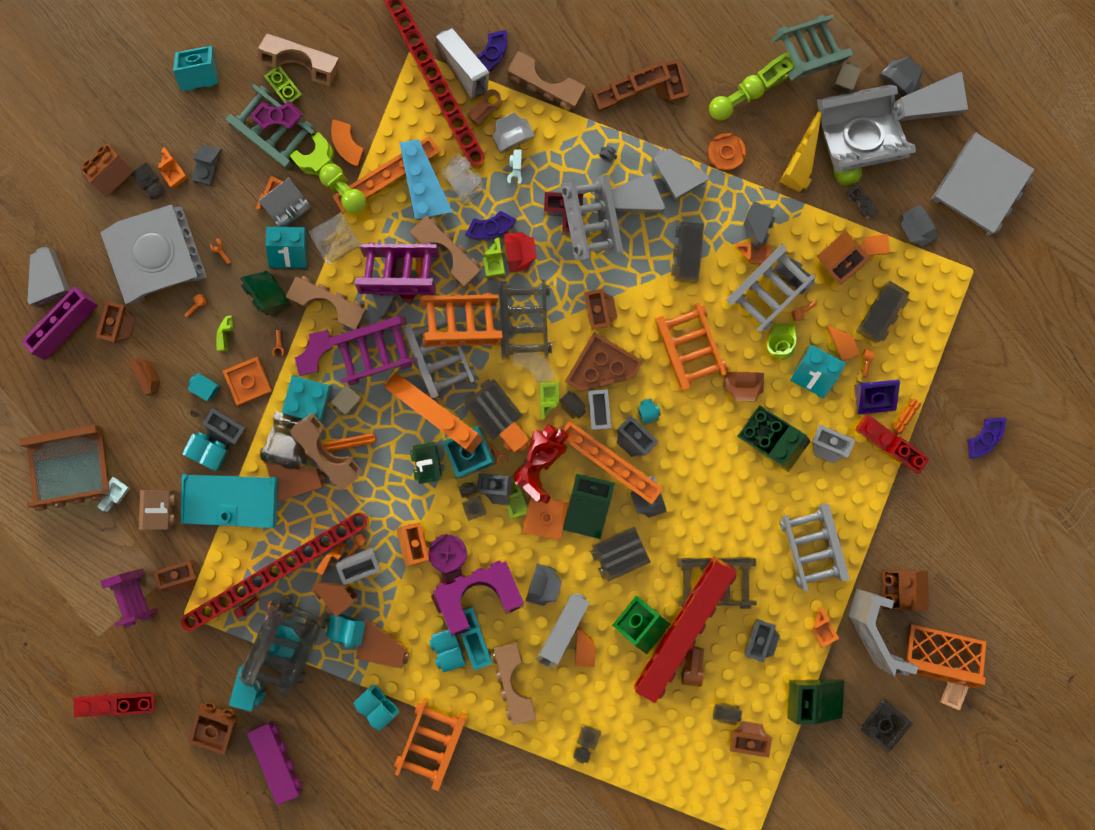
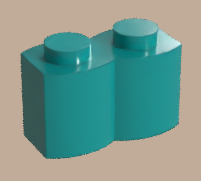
M192 433L182 454L214 471H220L230 451L226 449L227 445L218 440L215 443L210 441V436L205 433Z
M334 614L330 615L326 637L331 638L333 643H343V646L347 648H355V645L361 646L366 622L344 614H339L337 617Z
M448 629L431 635L432 639L429 640L432 651L436 650L438 658H435L438 669H442L444 673L466 665L457 635L451 637Z
M374 684L353 703L357 712L367 717L371 727L378 731H381L399 713L395 704L387 699L382 690Z

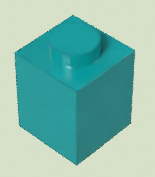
M197 373L196 376L193 375L190 378L187 390L208 402H212L221 385Z

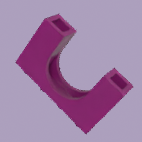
M496 561L490 564V568L485 570L479 568L472 572L473 575L465 577V575L457 577L453 583L448 585L447 583L440 584L433 591L451 637L470 630L461 607V599L464 593L473 586L483 585L494 590L505 615L524 607V602L506 561L502 563L501 561Z

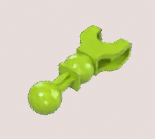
M784 53L757 72V75L746 77L742 84L738 85L739 90L729 97L718 96L714 98L709 105L710 115L715 120L724 121L732 115L733 107L744 100L749 103L751 99L760 98L765 91L789 78L788 73L794 70L793 66L795 65L789 53Z
M317 132L312 136L316 144L315 150L309 155H302L295 150L290 155L303 173L318 175L323 185L329 187L333 193L338 191L342 196L341 204L344 210L351 214L361 212L366 205L365 195L358 189L349 188L346 184L348 180L344 176L341 167L333 163V148Z

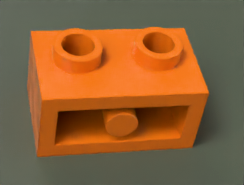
M515 422L499 434L504 439L502 444L509 452L513 450L515 453L517 451L522 453L529 447L528 442L530 439Z
M420 522L396 529L405 567L429 561V550L425 545V534Z

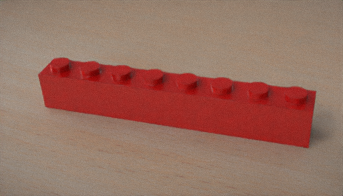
M715 556L712 557L634 684L635 693L653 703H656L658 698L661 699L664 696L665 687L668 682L671 683L674 680L676 669L685 662L686 653L688 650L691 651L693 649L697 635L702 634L706 627L705 622L714 615L716 611L715 606L718 601L724 599L726 595L725 590L728 585L734 583L737 575L733 566Z

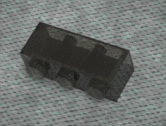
M681 221L679 226H676L675 238H678V243L674 245L673 257H676V263L672 264L671 276H674V281L697 283L699 281L704 223Z
M892 281L886 282L856 332L874 343L884 341L889 334L887 329L890 324L894 325L899 317L898 311L900 308L903 309L908 303L909 299L907 296L910 292Z

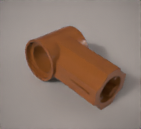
M494 89L486 91L484 97L467 113V116L478 127L495 110L501 107L502 100L499 92ZM491 96L498 98L495 104L488 103V99Z
M693 647L691 651L688 650L686 653L685 667H683L682 685L702 687L704 648Z

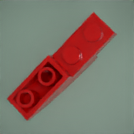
M865 414L855 429L872 445L919 475L930 460L929 457L902 437L895 435L870 415Z
M106 693L73 698L74 718L155 713L154 693Z

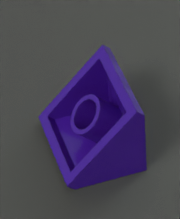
M900 380L854 385L858 415L896 411Z

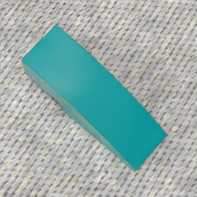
M473 605L464 608L463 612L470 630L461 633V637L474 670L491 665L492 660Z

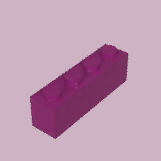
M74 286L21 342L31 354L46 360L98 307V304L89 294Z
M271 720L248 731L247 735L276 804L279 805L298 797L302 792V783L294 774L295 766L292 760H289L287 757V747L279 738L280 730L277 724H274Z

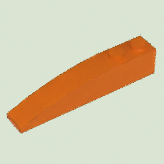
M395 372L384 386V388L471 454L483 440V437L398 373Z

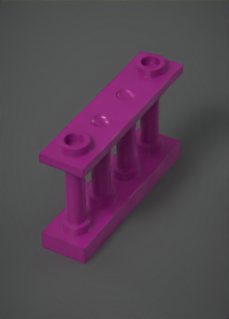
M360 244L362 254L367 259L364 277L355 279V286L359 294L435 295V283L433 278L429 277L431 259L439 258L440 256L437 244ZM375 257H386L382 278H372ZM394 257L405 258L403 276L401 278H391ZM412 258H424L421 278H410Z
M397 316L329 338L331 346H338L341 349L348 377L340 379V382L348 383L349 386L360 383L359 379L398 367L407 369L412 367V363L418 362L417 358H408L402 338L401 326L407 325L406 317ZM390 330L393 332L401 361L390 363L383 338L385 331ZM372 335L373 338H376L383 366L375 369L372 367L365 342L367 340L366 337ZM353 341L359 345L365 367V372L355 374L348 348L350 346L349 343Z
M143 568L100 581L103 589L110 587L113 590L120 608L123 621L115 623L116 627L121 625L124 628L136 624L135 620L141 618L143 622L153 618L152 614L158 612L157 608L148 610L140 588L139 578L145 576Z

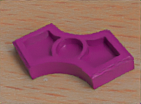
M290 101L280 107H271L262 102L250 115L264 130L275 124H282L289 129H293L304 116Z
M328 330L309 334L308 347L301 355L294 357L299 376L319 372L321 357L324 353L333 349L329 342L330 335Z

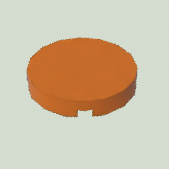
M722 133L716 136L708 148V159L711 165L724 172L737 169L743 163L746 155L743 141L731 133Z

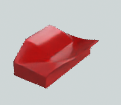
M524 232L504 234L510 273L528 271L530 264L537 258L534 238L525 235Z

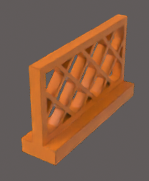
M913 624L910 625L906 662L918 666L916 675L975 689L985 685L986 677H983L986 641ZM914 632H921L926 639L918 643L914 637ZM934 635L940 636L944 644L937 647L931 638ZM958 640L963 648L956 652L950 642ZM926 641L934 649L928 655L921 647V644ZM945 645L953 654L947 659L939 650ZM970 645L980 646V653L977 656L969 649ZM918 648L924 658L921 660L912 659V650ZM964 649L971 657V660L967 663H964L958 655ZM935 652L943 661L939 665L934 664L929 658ZM955 657L961 667L958 669L952 668L948 660ZM972 661L978 667V674L972 673L967 667Z

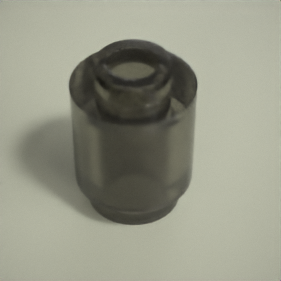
M568 391L559 400L562 404L561 407L572 419L575 417L580 419L587 412L585 410L587 406L575 393L572 394Z
M726 703L714 705L713 719L717 720V722L731 725L741 722L742 710H739V706Z

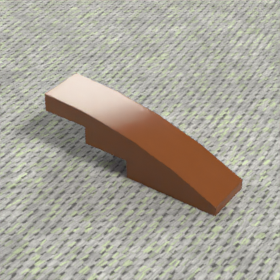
M661 61L630 73L627 77L592 92V96L598 111H601L646 92L670 80L671 76L665 61Z

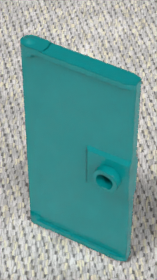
M182 474L181 524L276 528L277 477Z

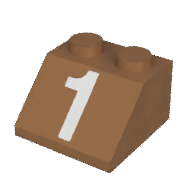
M140 490L139 530L173 529V525L176 523V515L173 514L177 503V496L174 494V490Z

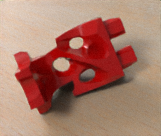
M547 424L543 431L537 429L533 431L524 464L513 475L515 483L521 486L536 502L540 503L542 501L546 504L550 501L551 496L543 489L539 473L542 468L548 470L565 453L568 447L564 442L569 437L563 429H556Z

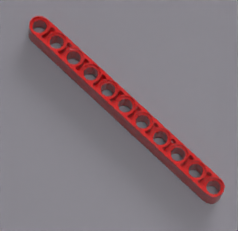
M383 0L468 164L474 169L481 168L485 163L484 153L404 0ZM395 5H401V6H402V7H401L399 10H397V11H395V10L392 9L393 6H395ZM405 21L410 22L408 27H402L401 24ZM412 38L419 39L416 44H411L410 40ZM423 54L428 56L425 61L418 59ZM430 71L437 73L433 78L427 76ZM444 88L446 91L444 94L438 95L436 90ZM449 104L455 107L450 112L445 110V107ZM457 121L463 122V126L459 129L453 126ZM465 138L472 139L470 145H464L462 141ZM473 155H479L481 156V160L479 162H473L471 161V157Z
M360 512L351 515L185 614L181 619V626L187 631H192L206 624L362 531L369 524L368 516ZM357 516H361L364 519L362 527H358L355 524ZM340 526H344L347 529L345 537L340 536L338 533ZM324 536L330 538V545L328 547L324 546L321 542ZM307 546L313 548L314 553L312 556L305 554ZM290 556L296 558L297 564L295 566H291L288 563ZM273 566H277L280 569L279 576L272 574ZM257 576L263 579L262 586L256 585L255 578ZM240 586L246 589L245 596L239 594L238 589ZM223 596L228 597V606L222 604ZM206 606L212 608L213 613L211 616L205 613ZM190 616L195 618V626L189 624L188 618Z

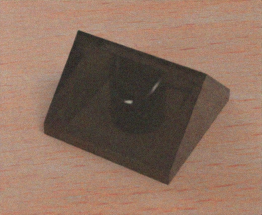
M883 700L859 729L889 753L912 726L913 722L886 700Z

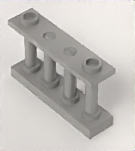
M609 175L591 179L592 184L576 186L575 180L561 183V193L564 199L575 261L590 258L589 252L605 249L606 255L623 251ZM594 192L596 203L580 206L578 194ZM597 211L599 222L584 225L581 213ZM601 230L603 241L587 244L585 233Z
M783 243L726 300L731 305L735 302L740 304L761 324L757 328L758 332L762 329L764 331L768 330L773 324L771 320L804 288L808 290L815 283L813 280L815 275L813 273L807 277L786 257L785 251L788 248ZM775 261L781 262L802 282L795 291L773 271L771 265ZM762 274L771 279L788 296L781 305L759 285L760 282L757 279ZM748 288L751 291L754 290L774 310L767 319L745 299L746 296L743 293Z
M446 310L442 311L445 318L436 321V329L448 325ZM410 324L403 327L414 357L418 360L417 364L431 399L440 397L438 392H441V389L468 378L472 384L476 383L474 378L477 375L474 367H469L461 346H456L458 354L433 364H427L424 358L427 356V353L442 348L419 346L417 339L429 331L428 324L417 329L416 327L412 328ZM461 360L463 361L466 369L465 372L440 382H434L431 376L434 374V371Z
M826 503L817 505L819 510H816V513L789 520L788 515H780L782 519L779 521L782 532L785 531L797 573L795 582L797 587L803 591H809L807 583L834 576L840 581L850 579L829 504ZM817 520L822 521L824 529L820 532L794 539L791 527ZM821 539L827 540L829 545L827 550L799 557L796 546ZM828 557L833 560L834 566H832V569L804 576L803 564Z

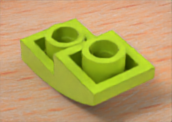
M281 66L272 69L264 75L284 103L288 101L294 102L302 96Z

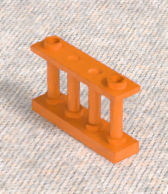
M484 293L482 295L421 296L419 307H427L429 331L424 333L422 339L423 347L500 345L503 335L502 331L494 329L492 306H496L499 299L498 295ZM465 306L467 331L458 332L456 330L454 307ZM473 306H484L485 331H477L475 329ZM435 307H446L447 332L436 330Z
M700 302L694 305L695 311L671 320L664 319V316L655 319L681 392L689 389V384H692L694 380L718 371L720 377L726 375L728 370L725 360L720 358L706 321L707 311L704 305H700ZM699 318L702 329L677 338L671 337L669 332L671 327ZM702 336L706 337L708 347L684 356H678L676 351L678 345ZM709 354L713 355L715 365L691 374L684 372L682 366H685V363Z
M424 698L422 704L418 702L414 714H417L402 757L398 756L394 767L397 768L395 775L399 776L402 768L430 778V781L433 782L431 789L439 791L468 714L460 712L459 717L454 716L452 718L426 708L428 699ZM425 715L451 725L450 728L454 729L452 735L448 734L446 736L418 725L421 716ZM415 732L444 743V746H447L445 753H437L411 743ZM408 750L436 760L440 764L438 771H431L406 761L405 758Z

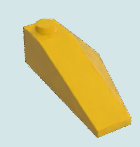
M819 111L814 116L779 181L797 192H800L803 188L807 189L812 180L809 176L812 173L822 115Z

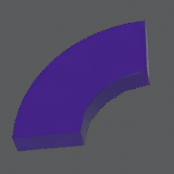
M503 30L488 34L486 48L476 55L489 72L496 68L505 55L507 31Z
M499 211L496 216L488 220L474 218L465 236L475 240L495 239L507 233L514 226L517 219L502 211Z
M1006 417L984 419L982 431L976 437L967 440L969 459L983 456L993 450L1004 434Z

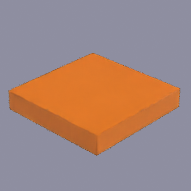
M258 356L222 371L236 406L243 405L273 392Z

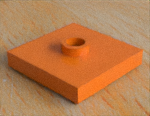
M530 496L522 532L561 540L568 502L550 499L547 504L542 501L538 503Z

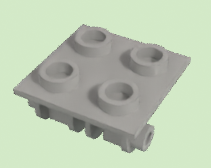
M287 178L259 200L260 204L279 227H286L312 207L290 178Z

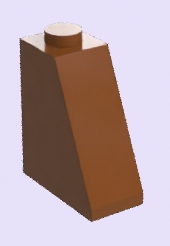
M275 463L266 464L270 478H278L277 502L325 487L326 478L324 472H320V469Z
M366 618L364 620L366 624L361 646H358L355 659L396 668H402L404 664H407L409 652H406L407 646L371 619Z

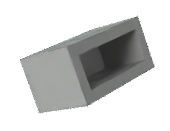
M608 389L588 391L591 431L611 429Z
M373 548L338 560L336 564L343 585L380 572V564Z

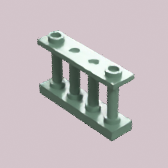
M833 14L826 17L821 15L813 21L790 28L784 26L776 31L777 35L770 39L772 43L782 40L795 64L793 66L794 70L788 73L791 81L842 64L853 55L850 48L843 51L841 48H838L827 26V23L834 18ZM820 28L832 51L831 54L826 52L815 29ZM808 32L820 56L818 59L814 57L802 33ZM790 37H796L807 59L806 63L800 59Z
M254 84L252 88L258 94L240 116L234 117L232 114H229L226 121L289 171L293 166L290 162V155L307 134L311 136L316 134L313 131L315 128L309 122L305 121L303 123L300 120L297 125L302 128L288 147L279 153L274 149L276 147L275 144L288 129L286 126L281 124L270 139L265 141L260 137V132L263 129L258 124L251 129L245 126L247 118L263 99L272 104L271 107L282 106L269 96L270 92L261 85L259 88Z

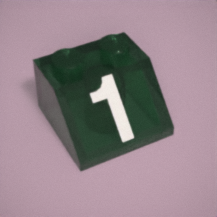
M437 442L414 445L413 450H410L412 462L415 461L416 469L413 470L415 481H418L419 484L443 480Z

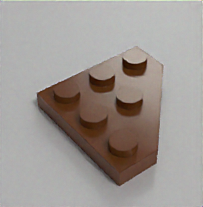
M594 332L566 378L565 383L582 392L633 379L644 361Z

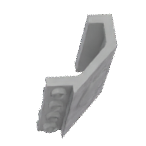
M886 85L817 99L818 111L822 113L820 128L835 172L909 158L910 153L916 152L915 144L907 142L900 121H896V116L893 113L894 95L898 94L897 86Z
M168 205L118 221L100 232L125 304L141 303L145 300L144 296L181 283L201 281L207 278L182 207Z
M856 588L849 618L874 665L894 677L896 671L906 676H909L910 673L917 674L918 666L905 662L903 658L889 653L876 627L880 605L892 608L894 601Z

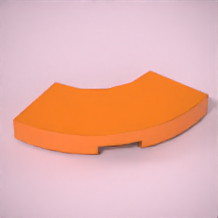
M333 119L331 136L337 152L346 162L359 167L364 149L353 141L351 135L352 126Z

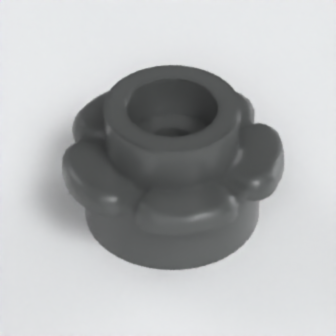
M608 145L601 147L599 156L604 161L612 163L614 159H617L616 150Z

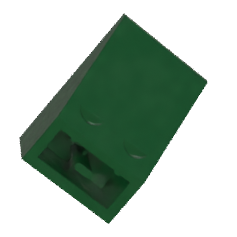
M269 271L240 278L243 282L241 287L247 295L249 294L254 298L252 303L258 311L275 317L293 305L286 298V294Z
M760 405L738 434L741 440L787 472L790 471L811 442L806 434Z
M576 474L563 530L600 539L615 483Z
M789 680L787 718L795 724H818L841 719L843 714L844 680Z

